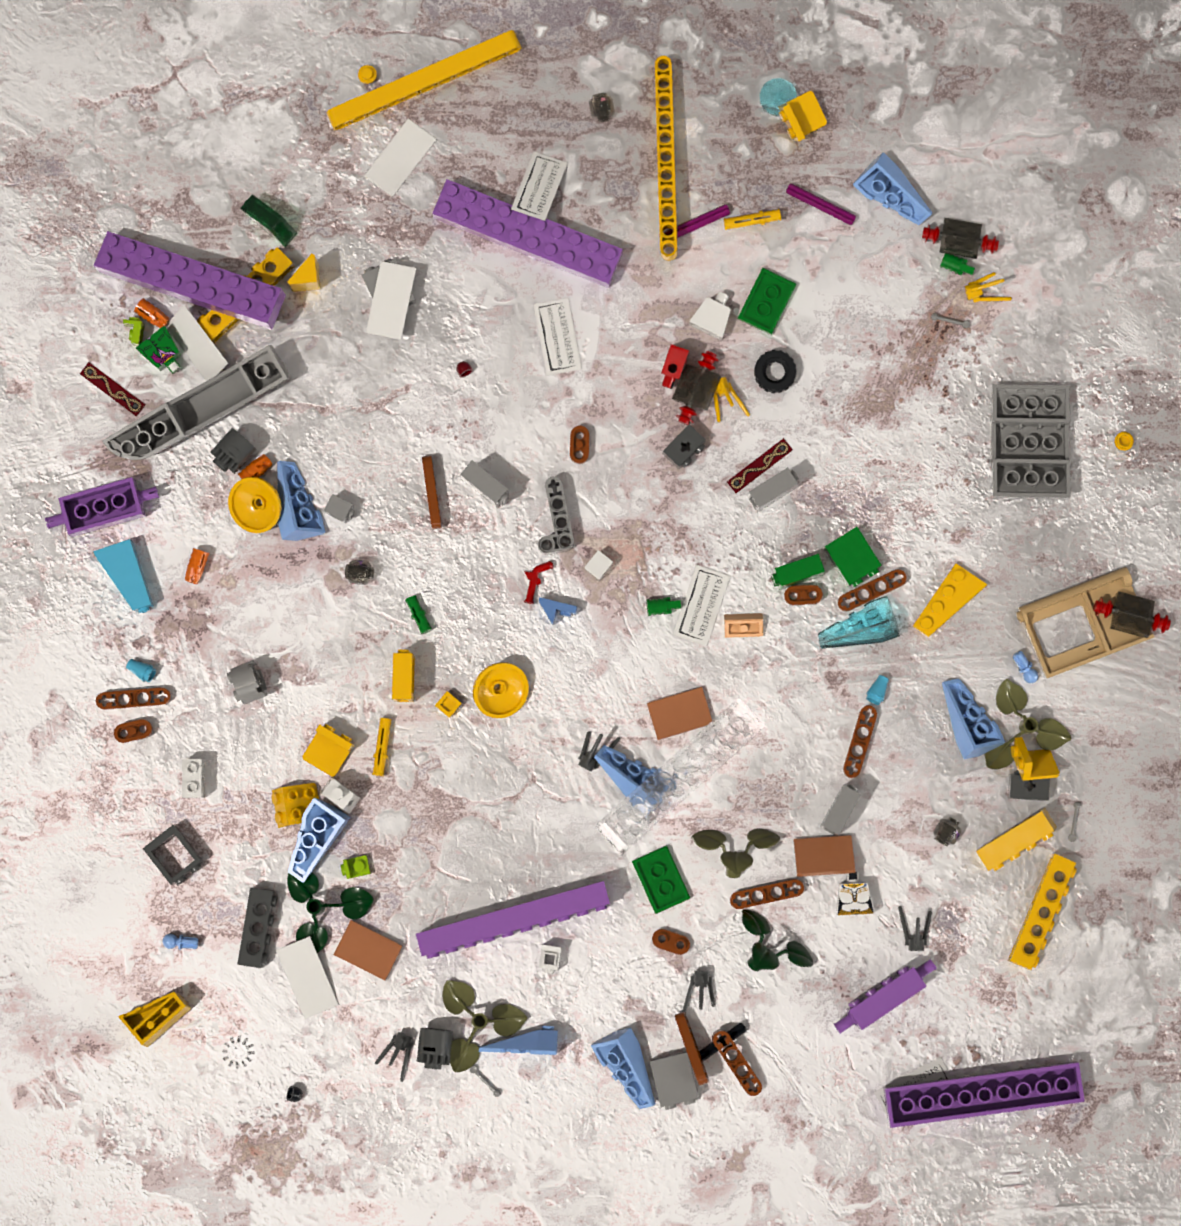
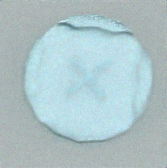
M772 79L766 82L761 89L759 95L760 104L769 115L778 117L780 112L778 106L796 98L797 91L790 82L784 79Z

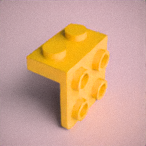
M807 91L778 106L780 110L779 116L788 127L787 133L794 141L805 139V135L827 124V120L812 91Z
M325 723L323 727L319 724L315 730L317 733L302 758L329 776L334 777L354 745L350 743L352 739L346 735L341 734V736H338L334 733L335 729Z
M1015 738L1014 746H1011V755L1014 758L1022 781L1059 777L1060 772L1051 751L1044 749L1028 751L1023 738Z
M315 783L287 786L272 790L271 800L275 807V821L278 824V828L302 824L303 813L313 798L319 799Z

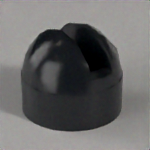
M290 1086L286 1095L287 1101H300L302 1099L300 1094H303L302 1090L298 1087Z

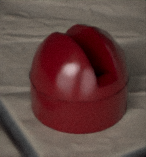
M465 361L459 362L456 367L460 378L468 376L473 371L471 365Z

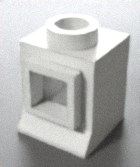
M542 944L539 968H543L542 972L554 974V970L558 971L562 947Z

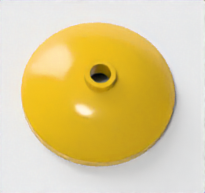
M259 477L243 478L232 487L229 493L228 507L230 514L242 529L251 533H263L273 528L279 521L282 510L281 500L276 489L266 480Z
M498 662L486 667L478 675L473 686V699L477 708L483 714L492 718H505L513 715L524 705L529 691L527 677L519 667L507 662ZM499 684V687L494 689V686Z

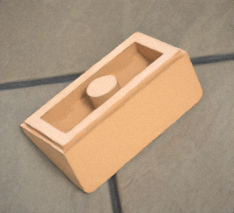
M762 613L725 614V638L763 636Z

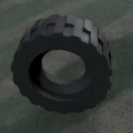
M782 350L767 351L761 355L754 368L755 380L759 387L771 393L786 391L793 384L797 370L793 358ZM773 362L780 363L785 370L783 378L778 381L770 380L766 375L767 366Z

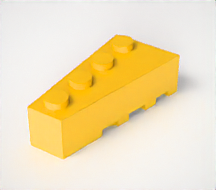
M1044 807L1036 815L1028 817L1018 826L1012 827L1003 835L996 837L977 849L976 852L988 871L991 869L997 871L1004 866V861L1008 859L1013 861L1021 856L1019 852L1026 849L1029 851L1036 847V842L1040 839L1046 841L1054 836L1052 832L1055 831L1057 826Z

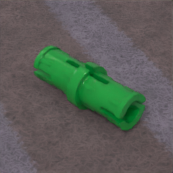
M413 595L405 599L412 613L411 618L415 620L421 635L430 632L432 627L425 616L426 611L422 610L417 596Z

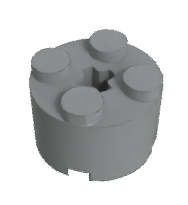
M253 660L234 667L227 673L229 682L233 683L235 688L233 691L235 699L243 704H248L267 696V693L264 692V690H267L264 677L260 669H255L254 666L257 664Z

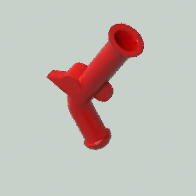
M551 561L537 565L533 568L532 572L524 571L527 579L530 580L524 603L534 604L533 599L536 585L541 583L538 575L540 572L553 569Z

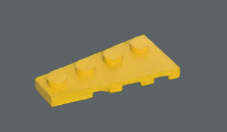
M955 563L912 627L929 637L986 587L987 584Z

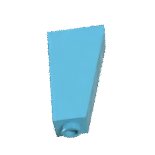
M129 539L93 551L131 609L139 612V614L150 611L149 607L154 605L133 541Z

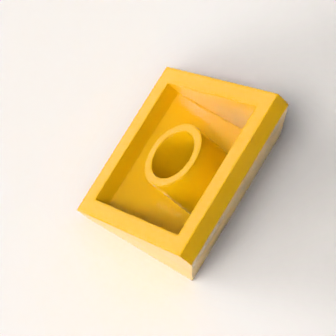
M311 253L287 281L293 292L320 290L319 266L314 254Z

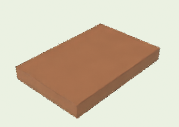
M702 687L647 703L658 740L713 724Z
M851 835L794 839L797 877L855 873Z
M350 920L333 955L386 981L403 946Z

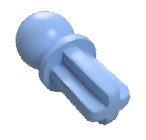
M1022 651L1016 652L1013 655V659L1019 667L1018 671L1020 673L1024 672L1023 678L1027 683L1036 682L1039 675L1035 669L1031 668L1032 662L1027 660Z
M171 933L166 934L162 940L165 948L173 949L178 946L179 950L182 948L197 949L199 942L198 938L183 937L182 934L177 938Z

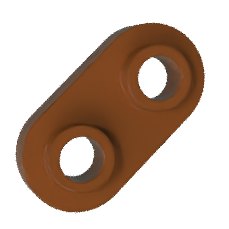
M581 425L574 427L570 433V458L575 464H583L589 457V431ZM578 433H582L584 437L582 439H578L576 435ZM582 452L583 456L581 458H577L576 453Z
M816 585L791 586L786 589L784 600L791 606L815 605L821 601L823 593L821 588ZM815 592L816 598H810L809 593ZM791 593H795L797 595V598L795 600L790 598Z
M144 719L119 724L114 729V737L121 743L146 739L152 734L153 727L149 721ZM142 726L146 727V732L144 733L140 732ZM123 730H126L128 732V735L126 737H122L121 735Z
M659 929L652 936V942L657 948L678 955L685 954L690 948V942L685 936L668 930ZM664 935L666 938L665 942H659L658 937ZM682 941L684 947L682 949L677 948V942Z

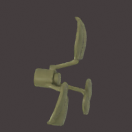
M1005 679L999 686L996 693V705L1003 714L1008 715L1014 712L1016 716L1022 718V721L1019 723L1020 732L1007 743L1005 741L1003 745L984 754L986 766L989 769H1002L1014 761L1011 755V746L1009 745L1015 738L1023 734L1037 732L1036 741L1038 745L1048 751L1058 749L1072 739L1067 729L1054 719L1045 718L1038 724L1035 718H1027L1026 715L1018 713L1017 711L1024 709L1027 704V694L1023 688L1009 679Z
M753 829L747 834L749 842L745 851L732 852L726 851L723 844L726 841V836L719 831L702 830L691 837L695 844L702 849L715 850L719 846L722 848L723 853L720 860L726 867V875L730 878H739L741 873L753 864V858L748 854L751 845L754 844L756 848L765 849L774 846L780 841V837L774 832L766 829Z
M452 980L445 982L442 993L445 1008L454 1015H458L465 1010L472 1016L471 1026L474 1028L467 1041L462 1038L452 1041L450 1065L452 1070L458 1073L472 1067L479 1058V1047L476 1044L470 1043L477 1030L483 1029L487 1023H494L493 1028L495 1032L501 1036L508 1037L520 1029L527 1020V1016L515 1006L500 1004L492 1010L493 1019H487L484 1014H475L467 1008L473 1004L475 999L474 991L468 984Z

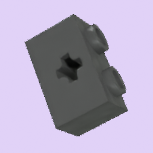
M689 424L663 450L662 454L678 469L682 466L686 468L692 461L691 457L695 453L698 455L706 447L704 445L706 439ZM688 444V445H689V452L686 451V450H685L684 452H682V451H681V450H682V446H681V445L686 446V445Z
M1014 771V775H1009L1008 799L1048 801L1050 778L1022 781L1019 771ZM1028 781L1033 785V788L1029 791L1027 787H1024V784L1028 783Z

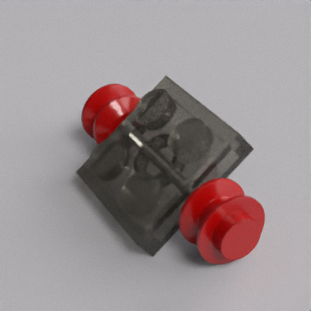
M944 218L942 232L938 226L932 229L928 224L927 228H923L922 233L925 243L928 240H932L933 244H935L938 238L941 240L940 253L977 259L980 246L982 253L990 250L992 255L993 251L997 252L999 244L996 236L993 239H989L986 234L982 239L980 238L982 224Z
M710 351L701 353L704 357L702 361H698L701 368L688 364L685 365L672 397L674 401L686 405L679 407L682 411L681 415H676L679 418L678 422L684 425L694 423L691 420L692 416L697 415L693 409L694 407L708 411L721 379L719 374L709 371L716 369L713 364L719 361L716 358L717 355Z
M1119 591L1116 593L1114 606L1111 600H1108L1106 603L1103 602L1101 597L1099 601L1096 600L1093 608L1096 616L1102 613L1104 618H1107L1110 614H1113L1110 629L1143 638L1149 637L1151 627L1153 631H1156L1157 628L1161 629L1163 634L1165 630H1169L1171 624L1168 615L1162 618L1160 613H1157L1153 617L1155 601Z

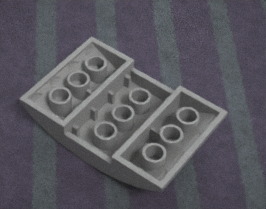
M992 385L990 448L993 497H1071L1069 385Z

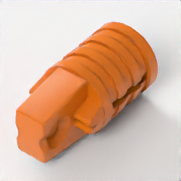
M144 298L138 302L134 309V313L159 328L166 326L170 319L159 308Z
M263 454L239 472L238 476L241 479L260 477L269 469L272 462Z
M193 548L189 564L187 565L185 581L198 584L210 553Z

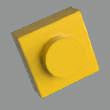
M446 691L435 706L450 718L462 703Z

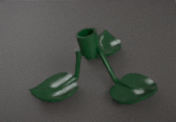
M288 873L287 884L291 897L299 903H304L309 898L306 909L312 914L315 925L311 923L301 925L296 932V942L310 936L317 953L325 947L328 941L327 930L318 927L317 915H321L327 907H343V914L347 918L360 919L368 912L374 902V898L367 891L351 887L341 893L342 903L324 904L323 901L314 899L312 896L319 889V880L314 873H311L304 883Z
M751 910L741 911L742 922L747 931L753 935L760 936L759 942L754 943L752 946V956L747 961L748 966L752 970L758 972L760 970H774L778 968V957L783 954H788V959L797 966L812 967L814 965L808 950L802 944L795 941L788 942L786 945L787 949L777 954L770 951L762 943L764 934L768 935L770 933V927L766 919Z

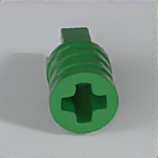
M947 251L940 264V268L943 267L962 276L963 272L973 275L975 270L974 267L967 265V259L959 258L949 254Z
M670 597L646 599L647 615L672 614V610L681 609V600L670 601Z

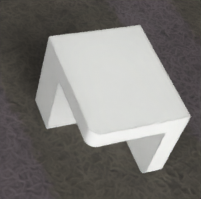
M598 550L585 566V570L596 577V580L600 581L613 565V561Z

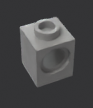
M332 494L324 512L346 523L347 520L352 519L355 510H353V504Z

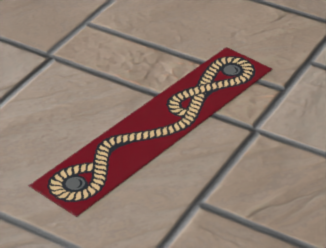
M90 362L80 372V375L133 415L137 416L145 406L143 402Z
M783 438L729 479L727 483L735 493L739 492L793 449Z

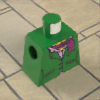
M165 326L161 327L136 347L138 352L159 371L167 367L174 374L181 369V366L176 361L181 356V353Z

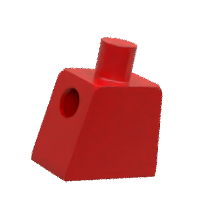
M670 345L661 372L665 375L661 386L672 389L675 380H680L690 353L689 350ZM672 364L677 366L675 373L670 372Z

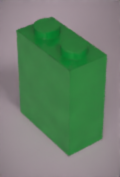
M855 527L823 548L847 587L851 585L856 587L863 582L862 578L867 575L871 578L880 572L878 568L882 565L858 527Z
M819 554L775 568L771 579L774 587L778 586V589L782 590L821 577L825 570Z

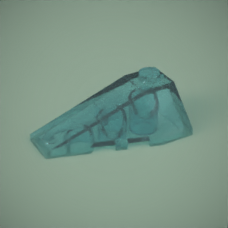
M888 596L866 603L864 605L865 608L861 611L850 613L848 619L843 622H836L818 633L821 649L882 643L899 637L898 624Z

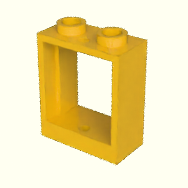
M400 649L398 653H393L392 700L394 702H414L415 656L405 649Z

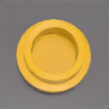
M364 65L359 69L358 78L362 83L371 84L376 80L377 72L374 67Z
M1120 432L1116 435L1114 444L1117 449L1127 451L1133 446L1134 439L1130 433Z

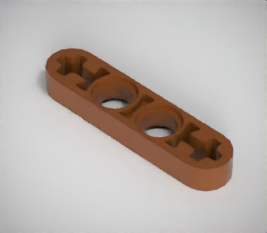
M423 456L422 463L432 530L441 529L432 456Z
M899 569L893 570L839 597L837 606L841 611L848 612L904 585L907 579L906 574ZM894 574L902 575L901 583L895 581L891 583L893 587L890 588L889 582L885 578L888 577L889 580H892L895 577ZM879 581L884 582L886 585V589L883 592H878L875 589V584ZM862 589L866 590L869 594L866 600H861L858 597V592ZM854 593L855 600L859 604L855 605V601L849 604V608L846 606L842 607L843 598L850 600L853 598L850 594Z
M165 688L103 692L97 695L95 702L102 710L162 706L170 702L171 693ZM154 691L153 695L156 696L160 695L161 691H163L167 698H164L163 702H161V699L156 698L154 699L155 703H151V692ZM146 693L148 701L143 704L138 701L139 694ZM123 694L129 697V702L126 705L119 703V697ZM112 695H115L116 706H113V702H108L105 707L104 704L100 703V700H103V696H106L107 699H114Z
M864 706L859 712L843 766V773L848 778H855L861 772L877 718V711L873 706ZM868 709L874 714L873 717L868 719L871 727L866 724H860V720L864 722L866 718L863 711L866 712ZM865 727L868 730L866 738L858 736L857 731L859 728ZM856 745L860 746L863 750L862 755L859 757L852 754V748ZM849 757L854 760H860V764L858 762L855 763L854 768L857 769V772H853L852 775L849 774V770H846L847 766L850 767L852 761H849Z
M789 880L738 891L731 895L730 904L735 909H742L798 897L803 893L804 885L799 880ZM795 882L796 885H800L797 894L794 891L787 892L789 896H785L783 884H787L786 888L792 887V883ZM773 887L781 889L782 894L780 897L774 898L771 895ZM754 891H760L763 894L760 902H755L752 899ZM749 892L751 904L747 905V901L741 902V906L733 903L736 895L743 898L746 897L745 893Z
M685 1012L675 1015V1019L698 1084L701 1086L709 1083V1078Z
M723 1029L716 1030L712 1035L714 1045L746 1093L750 1096L758 1095L762 1090L761 1082L730 1035ZM719 1034L721 1036L726 1035L724 1040L729 1046L724 1047L720 1041L716 1042L718 1040L717 1036ZM731 1049L737 1052V1056L733 1060H729L726 1057L727 1052ZM741 1065L747 1067V1073L743 1076L737 1074V1069ZM750 1078L753 1084L757 1083L755 1091L752 1089L748 1090L750 1085L746 1079Z

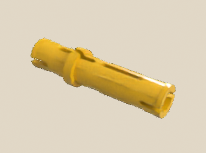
M780 209L764 212L759 210L758 213L723 218L725 230L761 224L762 226L768 222L780 221ZM770 216L768 218L754 220V218ZM751 219V221L734 223L736 221Z
M389 718L379 719L376 752L373 754L375 760L372 775L384 777L385 763L388 760L387 748L392 721Z

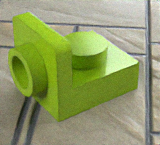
M129 317L128 320L123 319L125 326L133 327L129 332V340L137 347L143 342L145 324L136 317Z
M367 855L344 859L343 864L340 865L342 875H346L347 879L371 874Z

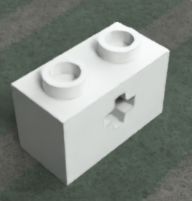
M182 759V798H204V759Z

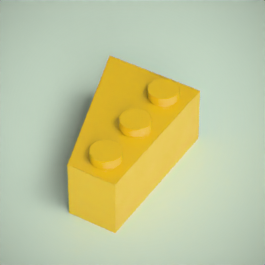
M171 992L118 1017L142 1046L149 1047L184 1016L191 1007L180 994Z

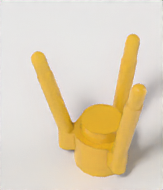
M995 272L976 281L969 282L965 286L967 299H973V303L979 301L1012 300L1011 297H979L983 295L982 289L1005 281L1004 279H999L983 285L979 284L995 276Z
M726 377L712 382L714 388L711 389L714 398L717 422L721 421L717 394L720 397L726 396L730 406L733 407L734 404L729 395L731 393L746 416H750V413L732 388L731 383H728Z

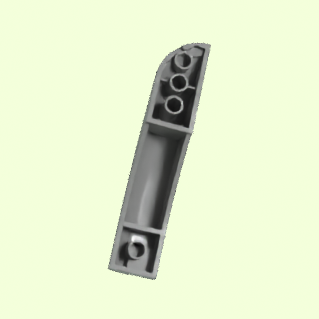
M268 345L201 385L164 403L102 440V442L112 453L119 457L130 460H141L151 457L289 378L288 370L284 362H281L274 347Z

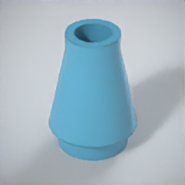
M130 659L126 665V669L130 670L143 682H151L156 674V669L153 668V665Z
M879 675L866 692V700L875 705H880L884 701L889 679Z

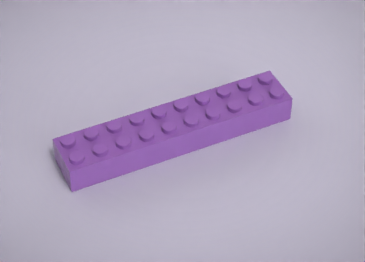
M446 179L432 213L433 219L609 288L622 257L623 249L549 219L543 221L511 210V204Z
M109 231L106 233L93 265L99 273L270 330L274 327L286 297L283 290L279 287Z
M604 881L420 932L416 934L421 956H426L427 959L439 956L440 951L445 950L447 954L458 951V946L464 945V948L476 946V941L483 940V943L494 941L497 935H502V938L514 935L513 931L520 929L522 933L533 930V925L539 924L540 927L551 925V920L554 919L562 922L569 920V915L577 914V917L589 914L588 910L595 908L596 912L607 909V905L610 902Z
M1079 1062L883 1087L888 1126L890 1128L1085 1102Z

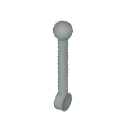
M936 313L931 315V319L934 321L938 319L962 325L965 329L970 326L969 321H957L938 316Z
M1080 802L1074 803L1075 811L1071 834L1068 836L1070 842L1076 840L1075 829L1078 811L1081 808Z
M476 1066L470 1067V1072L475 1073L488 1086L495 1097H499L501 1094L500 1090L495 1089L477 1071Z

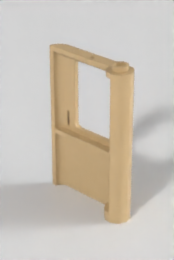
M1127 567L1018 607V612H1016L1019 623L1023 622L1046 678L1154 638L1147 621L1111 612L1110 616L1104 618V614L1100 613L1096 616V612L1093 611L1096 600L1099 601L1102 597L1103 602L1107 603L1108 600H1111L1113 609L1145 617L1133 590L1132 578ZM1081 606L1095 640L1047 658L1040 645L1033 624Z

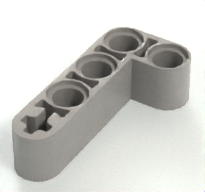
M552 476L546 480L545 488L555 534L544 536L539 540L538 549L543 555L567 552L574 546L563 485L558 477ZM552 482L559 485L556 487L558 495L554 496L553 489L549 488ZM560 500L563 502V507L561 509H554L552 506L553 502ZM559 519L567 521V525L564 528H559L556 525ZM564 537L571 540L570 545L567 547L560 544V540ZM549 541L552 543V548L550 550H543L541 548L542 543Z

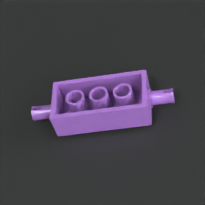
M133 477L58 498L61 514L45 517L48 529L65 524L67 533L71 537L146 517L142 505L143 502L159 498V493H157L156 486L140 491Z
M929 959L918 968L903 966L896 971L898 975L893 978L889 976L881 981L880 984L882 986L877 989L872 987L864 993V998L861 1000L856 998L848 1004L849 1008L846 1009L848 1015L834 1023L835 1028L840 1034L854 1024L860 1030L865 1029L927 987L923 978L937 969L935 964Z

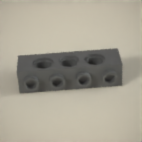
M250 888L237 965L262 968L263 965H266L268 953H265L266 945L269 946L271 934H268L269 926H273L274 915L271 914L272 907H276L277 904L275 891ZM260 903L266 906V912L262 915L256 910ZM258 922L263 926V931L260 934L255 933L253 930V926ZM253 942H257L260 945L257 953H253L250 950V945Z

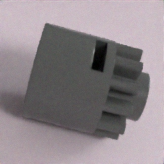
M231 428L210 453L215 456L213 462L224 472L229 469L235 474L257 449L239 432Z
M420 1028L417 1062L424 1063V1068L441 1070L442 1065H450L453 1031Z

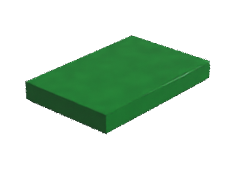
M762 268L737 319L772 335L797 284Z
M667 846L632 861L655 914L691 899Z

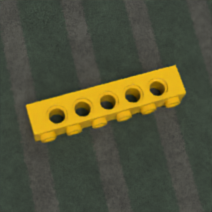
M277 247L275 250H269L265 255L266 258L261 263L257 262L251 268L252 271L247 276H244L251 279L261 278L263 283L275 286L295 266ZM275 265L276 269L274 272L269 273L266 271L267 267ZM211 310L206 315H201L197 322L215 344L240 319ZM220 317L221 322L218 325H213V318Z
M1055 853L1051 855L1008 958L1009 962L1028 970H1032L1033 967L1036 968L1040 959L1038 953L1040 949L1043 950L1047 943L1045 936L1047 932H1051L1055 923L1052 921L1053 917L1060 912L1062 903H1060L1061 898L1068 893L1070 887L1067 885L1070 878H1074L1077 871L1075 867L1076 862ZM1057 871L1063 874L1061 882L1054 880V874ZM1049 889L1054 890L1056 893V897L1053 900H1049L1046 896ZM1042 907L1048 910L1046 918H1042L1039 915V910ZM1034 925H1038L1041 928V933L1038 936H1034L1031 932ZM1026 943L1033 945V952L1030 954L1024 951Z

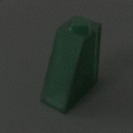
M253 194L240 208L248 218L284 247L297 234L279 213Z

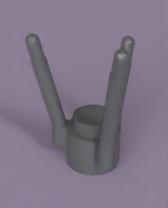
M587 732L581 754L578 758L580 760L578 765L592 772L593 768L597 769L599 763L594 758V753L601 742L603 734L599 735L590 753H586L591 734ZM617 737L609 747L613 749L620 741V737Z
M899 906L898 910L905 936V945H909V951H924V946L927 945L932 912H928L923 937L920 935V918L917 917L916 933L909 938L902 907Z
M694 971V976L690 977V985L682 1011L685 1014L694 984L695 987H699V1009H703L704 987H707V984L711 1006L715 1007L712 977H709L708 971Z
M398 1031L397 1036H393L390 1043L375 1061L377 1065L393 1046L396 1049L389 1062V1066H392L399 1051H404L406 1048L400 1077L401 1082L404 1081L410 1050L413 1046L410 1043L412 1038Z

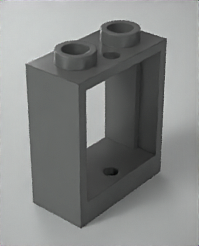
M176 825L170 826L143 848L170 885L176 884L178 886L187 879L185 876L190 872L193 874L202 867L200 864L204 862ZM176 836L194 861L172 877L153 852Z

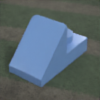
M539 597V604L552 625L554 624L557 611L560 612L559 615L571 617V615L576 614L577 606Z

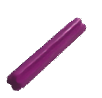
M792 183L786 189L787 194L849 225H852L856 219L854 214Z
M724 204L678 225L677 238L729 215L730 210L728 206ZM669 229L664 231L663 233L665 235H671L673 233V230Z

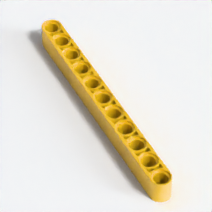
M507 31L329 109L326 114L333 130H340L521 50L522 47L515 31Z
M659 56L655 60L660 252L664 260L672 261L678 254L673 73L670 58ZM661 64H667L668 68L662 70L659 68V66ZM662 82L669 83L666 88H661L659 85ZM667 100L670 103L667 106H661L660 102ZM664 118L670 120V122L666 125L660 123V121ZM663 137L671 139L668 143L661 142ZM664 155L671 156L669 161H663L661 158ZM669 173L672 177L669 180H664L662 175ZM668 191L672 193V196L664 198L662 196L663 193ZM671 210L673 214L670 217H665L663 212ZM670 228L673 230V233L665 235L663 233L664 230ZM672 247L674 251L671 254H666L664 249Z

